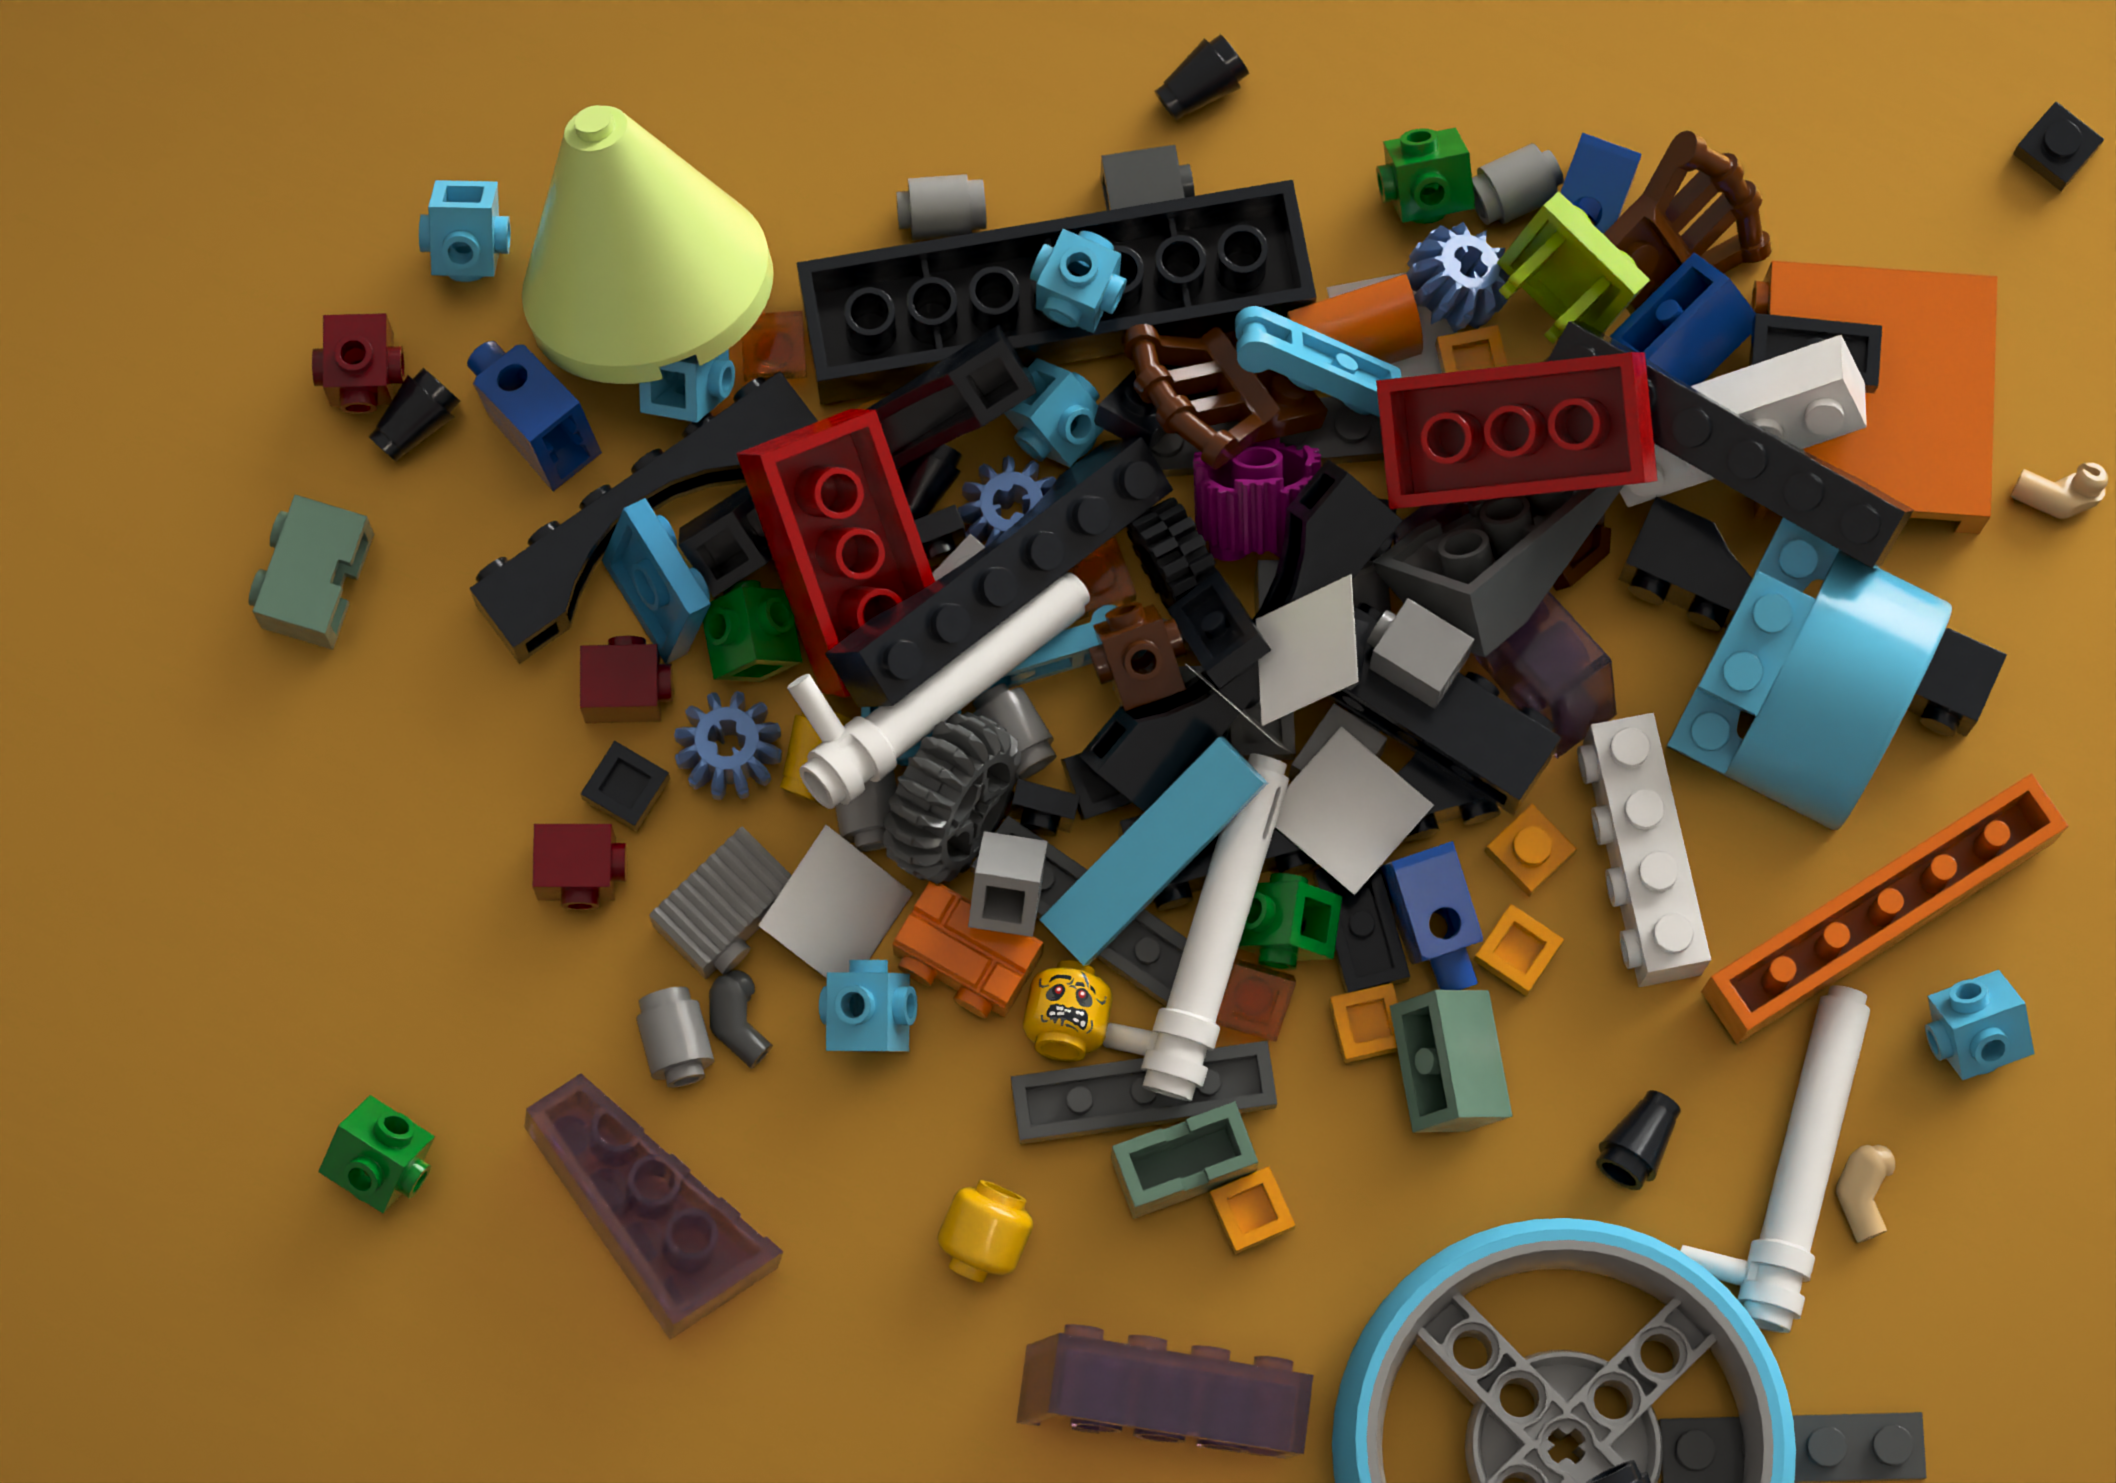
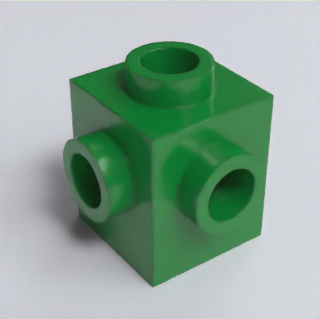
M1456 127L1439 131L1425 128L1414 129L1405 132L1398 139L1383 141L1386 164L1376 167L1379 192L1383 203L1392 201L1402 223L1412 221L1419 224H1428L1443 219L1446 214L1475 209L1470 153Z
M746 580L732 585L723 591V596L710 602L711 605L704 617L703 626L714 680L762 682L802 663L794 616L785 590L761 588L759 581Z
M1273 873L1270 875V882L1257 884L1238 948L1259 955V965L1278 970H1295L1297 961L1334 959L1342 896L1309 885V880L1305 877L1287 873Z
M369 1095L338 1125L318 1172L352 1193L357 1199L384 1213L402 1194L410 1199L423 1185L431 1170V1165L424 1160L435 1136L412 1122L404 1114L396 1112L375 1097Z

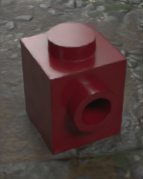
M616 636L608 639V645L580 646V709L585 723L661 722V702H673L672 664H661L657 644H646V639L638 636Z
M534 824L532 887L538 901H561V907L569 910H593L600 907V901H615V882L627 881L628 856L627 844L616 843L612 824Z

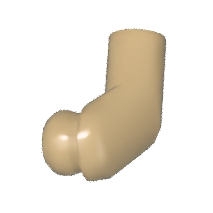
M2083 463L2078 466L2077 473L2056 482L2023 469L2010 497L2055 518H2069L2098 505L2105 496L2108 475L2100 465L2095 463Z
M1864 1145L1855 1150L1849 1156L1836 1185V1195L1857 1243L1867 1241L1887 1232L1874 1197L1884 1178L1893 1174L1895 1159L1892 1152L1882 1145Z

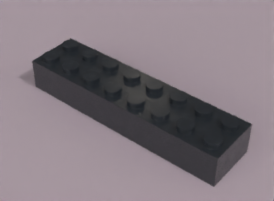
M1293 180L797 262L799 286L820 404L894 392L997 325H1000L1028 368L1036 358L1057 365L1124 353L1122 345L1123 334L1127 329L1138 324L1153 326L1157 329L1159 335L1198 339L1214 327H1220L1224 333L1235 331V318L1246 307H1262L1287 318V312L1316 303L1317 298ZM1062 229L1077 235L1080 231L1098 234L1112 243L1114 251L1121 253L1120 276L1127 279L1124 292L1113 314L1104 311L1094 333L1080 327L1061 325L1047 317L1043 311L1036 309L1037 282L1030 279V274L1043 245L1047 244L1054 247ZM1068 270L1069 273H1071L1074 276H1081L1075 272Z

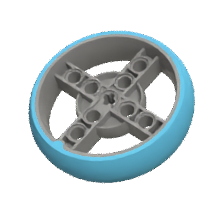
M1553 1218L1505 1224L1473 1234L1446 1247L1423 1262L1405 1277L1383 1300L1364 1327L1350 1354L1340 1383L1334 1411L1332 1455L1335 1483H1386L1382 1448L1385 1413L1396 1375L1412 1346L1415 1345L1474 1405L1468 1420L1465 1437L1466 1464L1472 1483H1502L1504 1480L1514 1477L1523 1479L1527 1483H1586L1601 1472L1629 1460L1635 1461L1640 1473L1648 1472L1651 1483H1658L1662 1467L1663 1445L1660 1426L1652 1404L1709 1349L1719 1363L1730 1385L1738 1409L1745 1454L1743 1483H1794L1795 1432L1788 1392L1778 1363L1764 1335L1747 1310L1726 1286L1703 1266L1681 1251L1646 1234L1595 1220ZM1564 1269L1608 1276L1640 1289L1666 1306L1608 1362L1592 1354L1573 1350H1549L1522 1357L1463 1296L1493 1280L1512 1274L1534 1270ZM1462 1337H1472L1482 1342L1488 1356L1486 1365L1478 1369H1469L1460 1365L1454 1357V1342ZM1648 1341H1658L1666 1345L1672 1353V1369L1666 1373H1656L1646 1368L1640 1354L1642 1344ZM1511 1384L1521 1385L1528 1389L1533 1396V1412L1525 1417H1515L1507 1413L1500 1402L1501 1389ZM1610 1386L1622 1392L1627 1403L1625 1416L1619 1419H1609L1601 1415L1595 1407V1391L1600 1387ZM1550 1435H1553L1558 1440L1565 1439L1570 1435L1576 1440L1579 1446L1572 1452L1579 1458L1576 1464L1569 1458H1565L1559 1463L1551 1458L1548 1452L1555 1445L1548 1440Z

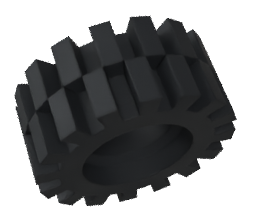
M1170 497L1149 508L1126 526L1128 537L1134 544L1132 548L1135 555L1140 559L1144 573L1149 576L1152 588L1155 593H1159L1161 602L1166 609L1218 571L1215 568L1216 562L1213 555L1208 552L1205 546L1207 543L1202 534H1198L1196 524L1191 516H1187L1185 508L1181 503L1178 504L1177 499L1174 497Z

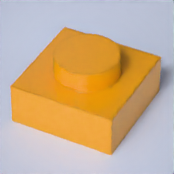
M1498 325L1438 336L1436 339L1435 347L1442 373L1508 366Z
M1531 804L1487 845L1485 853L1530 897L1575 854L1577 848Z
M1510 904L1476 953L1473 961L1527 996L1565 939Z
M1393 983L1330 997L1329 1005L1344 1064L1398 1051L1390 1006L1398 1003Z
M1269 1166L1209 1191V1198L1235 1255L1295 1229L1294 1220Z

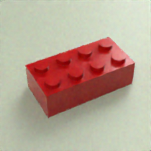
M1628 352L1376 380L1389 509L1658 481L1645 352Z
M849 409L736 453L821 693L844 698L851 695L825 653L872 617L895 606L935 582L876 410Z

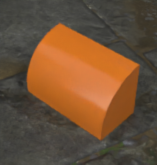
M1407 274L1287 312V319L1389 364L1420 355L1423 351L1420 317Z

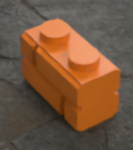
M929 881L892 944L893 955L902 959L898 968L903 973L910 974V978L923 985L931 986L934 980L937 979L955 989L957 993L953 998L954 1001L979 1017L987 1018L989 1013L993 1011L1005 1018L1022 991L1024 984L1038 964L1043 954L1044 942L1034 936L1030 937L968 927L971 900L941 883L935 884Z

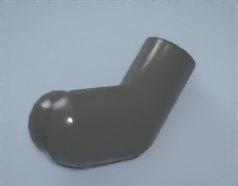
M733 970L715 979L709 990L710 1029L724 1045L752 1069L766 1057L773 1045L747 1022V1002L750 1001L751 995L755 993V985L752 978L743 971Z

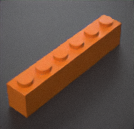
M2031 773L1710 977L1701 992L1738 1045L2046 849L2062 835L2069 825Z

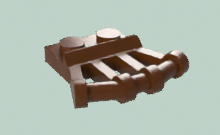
M1686 130L1674 137L1643 194L1603 234L1619 250L1627 253L1634 260L1637 268L1650 279L1646 286L1626 307L1630 314L1636 311L1694 252L1722 273L1743 262L1755 263L1769 257L1772 252L1770 236L1766 231L1762 230L1759 213L1763 200L1761 193L1753 182L1743 179L1744 168L1734 154H1721L1707 147L1706 140L1694 132ZM1695 169L1699 172L1676 194L1687 172ZM1718 192H1722L1719 198L1680 236L1679 232ZM1736 221L1738 234L1707 251Z
M1138 324L1130 327L1122 336V345L1126 357L1133 361L1136 374L1133 387L1143 402L1152 403L1157 409L1156 420L1163 430L1168 434L1177 433L1201 451V460L1212 469L1217 470L1253 443L1316 430L1322 427L1328 409L1314 391L1296 386L1287 376L1271 369L1252 373L1241 368L1237 360L1236 345L1238 339L1236 338L1235 331L1224 333L1220 327H1214L1197 339L1159 335L1157 329L1148 324ZM1163 365L1182 366L1183 368L1167 370ZM1212 390L1218 393L1216 396L1192 401L1186 397ZM1235 420L1239 422L1229 431L1222 429L1217 432L1210 427Z

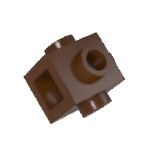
M1134 602L1110 610L1105 614L1106 621L1093 625L1099 645L1088 648L1094 669L1101 685L1112 681L1116 696L1125 711L1186 690L1176 658L1186 655V650L1174 618L1163 622L1161 615L1153 604L1143 607L1141 603Z

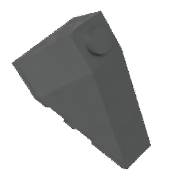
M1624 485L1468 501L1469 513L1443 526L1437 520L1432 519L1413 529L1374 561L1376 573L1403 604L1409 598L1474 638L1470 653L1485 658L1529 620Z

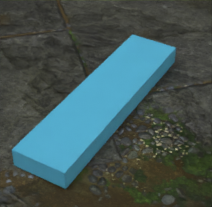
M1218 737L1039 920L1083 966L1089 965L1259 794L1268 782L1224 737Z

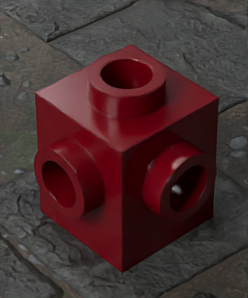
M386 313L323 315V348H315L312 351V375L314 386H323L331 407L339 406L341 411L351 414L372 413L378 409V405H390L394 398V384H403L405 380L404 351L402 346H394V333Z

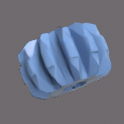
M1464 222L1452 227L1451 230L1440 225L1437 229L1432 230L1422 243L1419 242L1410 253V260L1407 263L1410 269L1406 274L1412 290L1417 292L1414 295L1417 307H1427L1432 312L1431 324L1444 318L1454 333L1465 328L1467 324L1478 329L1480 326L1487 324L1494 313L1499 312L1508 301L1498 292L1510 277L1497 264L1503 256L1505 248H1492L1487 244V230L1472 236Z
M1009 455L1003 458L1002 473L997 474L988 464L983 463L979 467V477L982 484L965 482L962 487V495L969 503L958 507V511L963 523L971 524L965 532V538L972 534L981 543L987 540L985 547H987L1029 512L1050 490L1056 478L1053 476L1045 477L1036 481L1039 473V464L1034 460L1026 464L1022 473L1015 472V461ZM1014 502L1022 505V513L1015 512L1010 520L1001 517V508L1008 510Z
M711 692L707 696L710 712L705 714L698 707L689 706L685 712L687 719L694 727H681L675 730V741L687 747L675 755L676 763L680 769L694 768L688 778L689 784L693 789L703 787L712 779L711 793L713 799H723L727 784H735L737 795L740 799H745L749 797L746 779L751 777L758 784L766 786L771 781V776L763 764H777L781 762V749L770 744L781 737V729L778 723H763L768 714L767 706L763 702L754 704L744 712L745 696L743 692H734L731 697L730 707H722L718 694ZM735 735L738 738L739 747L742 749L738 751L733 747L732 756H721L715 742L719 740L721 744H724V736Z

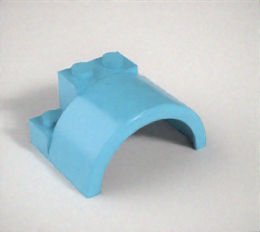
M1782 518L1666 747L1832 830H1838L1856 806L1895 735L1942 639L1952 613V605L1878 567L1872 569L1789 520ZM1824 580L1816 598L1803 593L1812 581ZM1740 711L1755 716L1743 739L1737 733Z

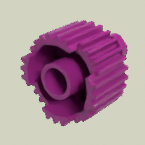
M1280 437L1253 443L1217 470L1212 469L1201 460L1202 452H1195L1193 459L1195 524L1198 534H1202L1204 540L1209 541V553L1221 561H1235L1242 559L1251 552H1257L1260 555L1264 554L1265 551H1270L1280 557L1284 542L1286 508L1321 468L1319 449L1305 445L1302 450H1297V446L1294 445L1285 447V443H1280Z

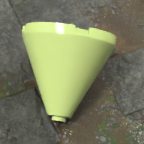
M600 105L584 108L566 125L523 281L522 305L537 346L551 362L561 369L587 380L612 384H636L662 380L663 377L659 367L679 362L693 355H696L699 366L718 357L737 343L751 329L763 312L770 297L774 271L762 228L746 208L621 110L611 106Z

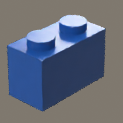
M1694 252L1609 337L1636 352H1645L1646 359L1687 385L1693 386L1703 382L1751 335L1752 321L1756 312L1729 277Z

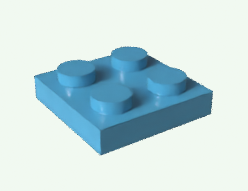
M644 498L623 508L601 561L651 642L657 644L662 660L665 664H668L688 653L711 605L709 601L710 593L701 573L693 567L689 568L677 550V539L668 520L662 515L656 516L650 504Z

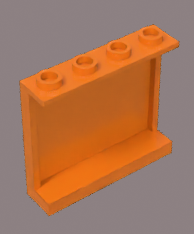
M1772 261L1764 280L1755 281L1753 285L1751 307L1756 313L1882 326L1878 388L1874 394L1865 393L1867 427L1802 450L1861 479L1912 508L1914 511L1910 518L1955 521L1954 533L1980 534L1991 517L1998 276ZM1754 501V519H1764L1768 508Z

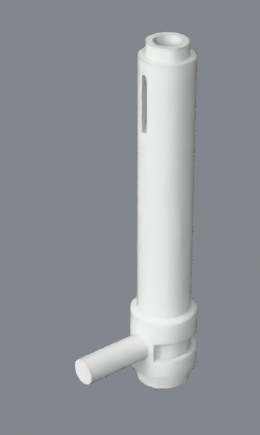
M1066 572L895 705L880 706L867 717L856 716L844 726L810 674L802 675L790 683L787 689L822 740V743L808 753V762L799 769L800 777L811 795L828 809H833L839 803L848 805L863 794L866 782L869 780L878 782L893 771L897 766L896 759L934 731L937 724L941 721H947L953 714L964 708L1082 617L1085 613V605L1090 602V595L1085 585L1076 575Z
M1251 753L1248 762L1268 784L1218 835L1166 1008L1158 1010L1152 1031L1108 1023L1106 1038L1102 1043L1106 1048L1144 1055L1141 1070L1145 1071L1146 1075L1142 1087L1179 1100L1191 1102L1195 1088L1203 1087L1208 1071L1203 1062L1207 1050H1214L1220 1032V1027L1215 1022L1289 782V778L1284 775L1287 764L1261 754Z
M1830 986L1828 995L1820 997L1760 1238L1752 1241L1747 1261L1682 1245L1681 1248L1683 1254L1703 1266L1716 1279L1740 1285L1737 1300L1747 1310L1758 1328L1772 1332L1789 1333L1793 1319L1801 1318L1805 1297L1800 1294L1802 1283L1810 1281L1815 1262V1256L1810 1251L1870 1015V1008L1865 1005L1867 995L1850 987Z

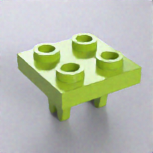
M1559 191L1541 207L1497 262L1510 276L1498 292L1508 300L1522 287L1555 320L1553 326L1544 334L1552 344L1560 338L1569 321H1583L1604 333L1650 281L1637 268L1634 260L1627 253L1619 250L1591 223L1588 215L1582 209L1574 206Z

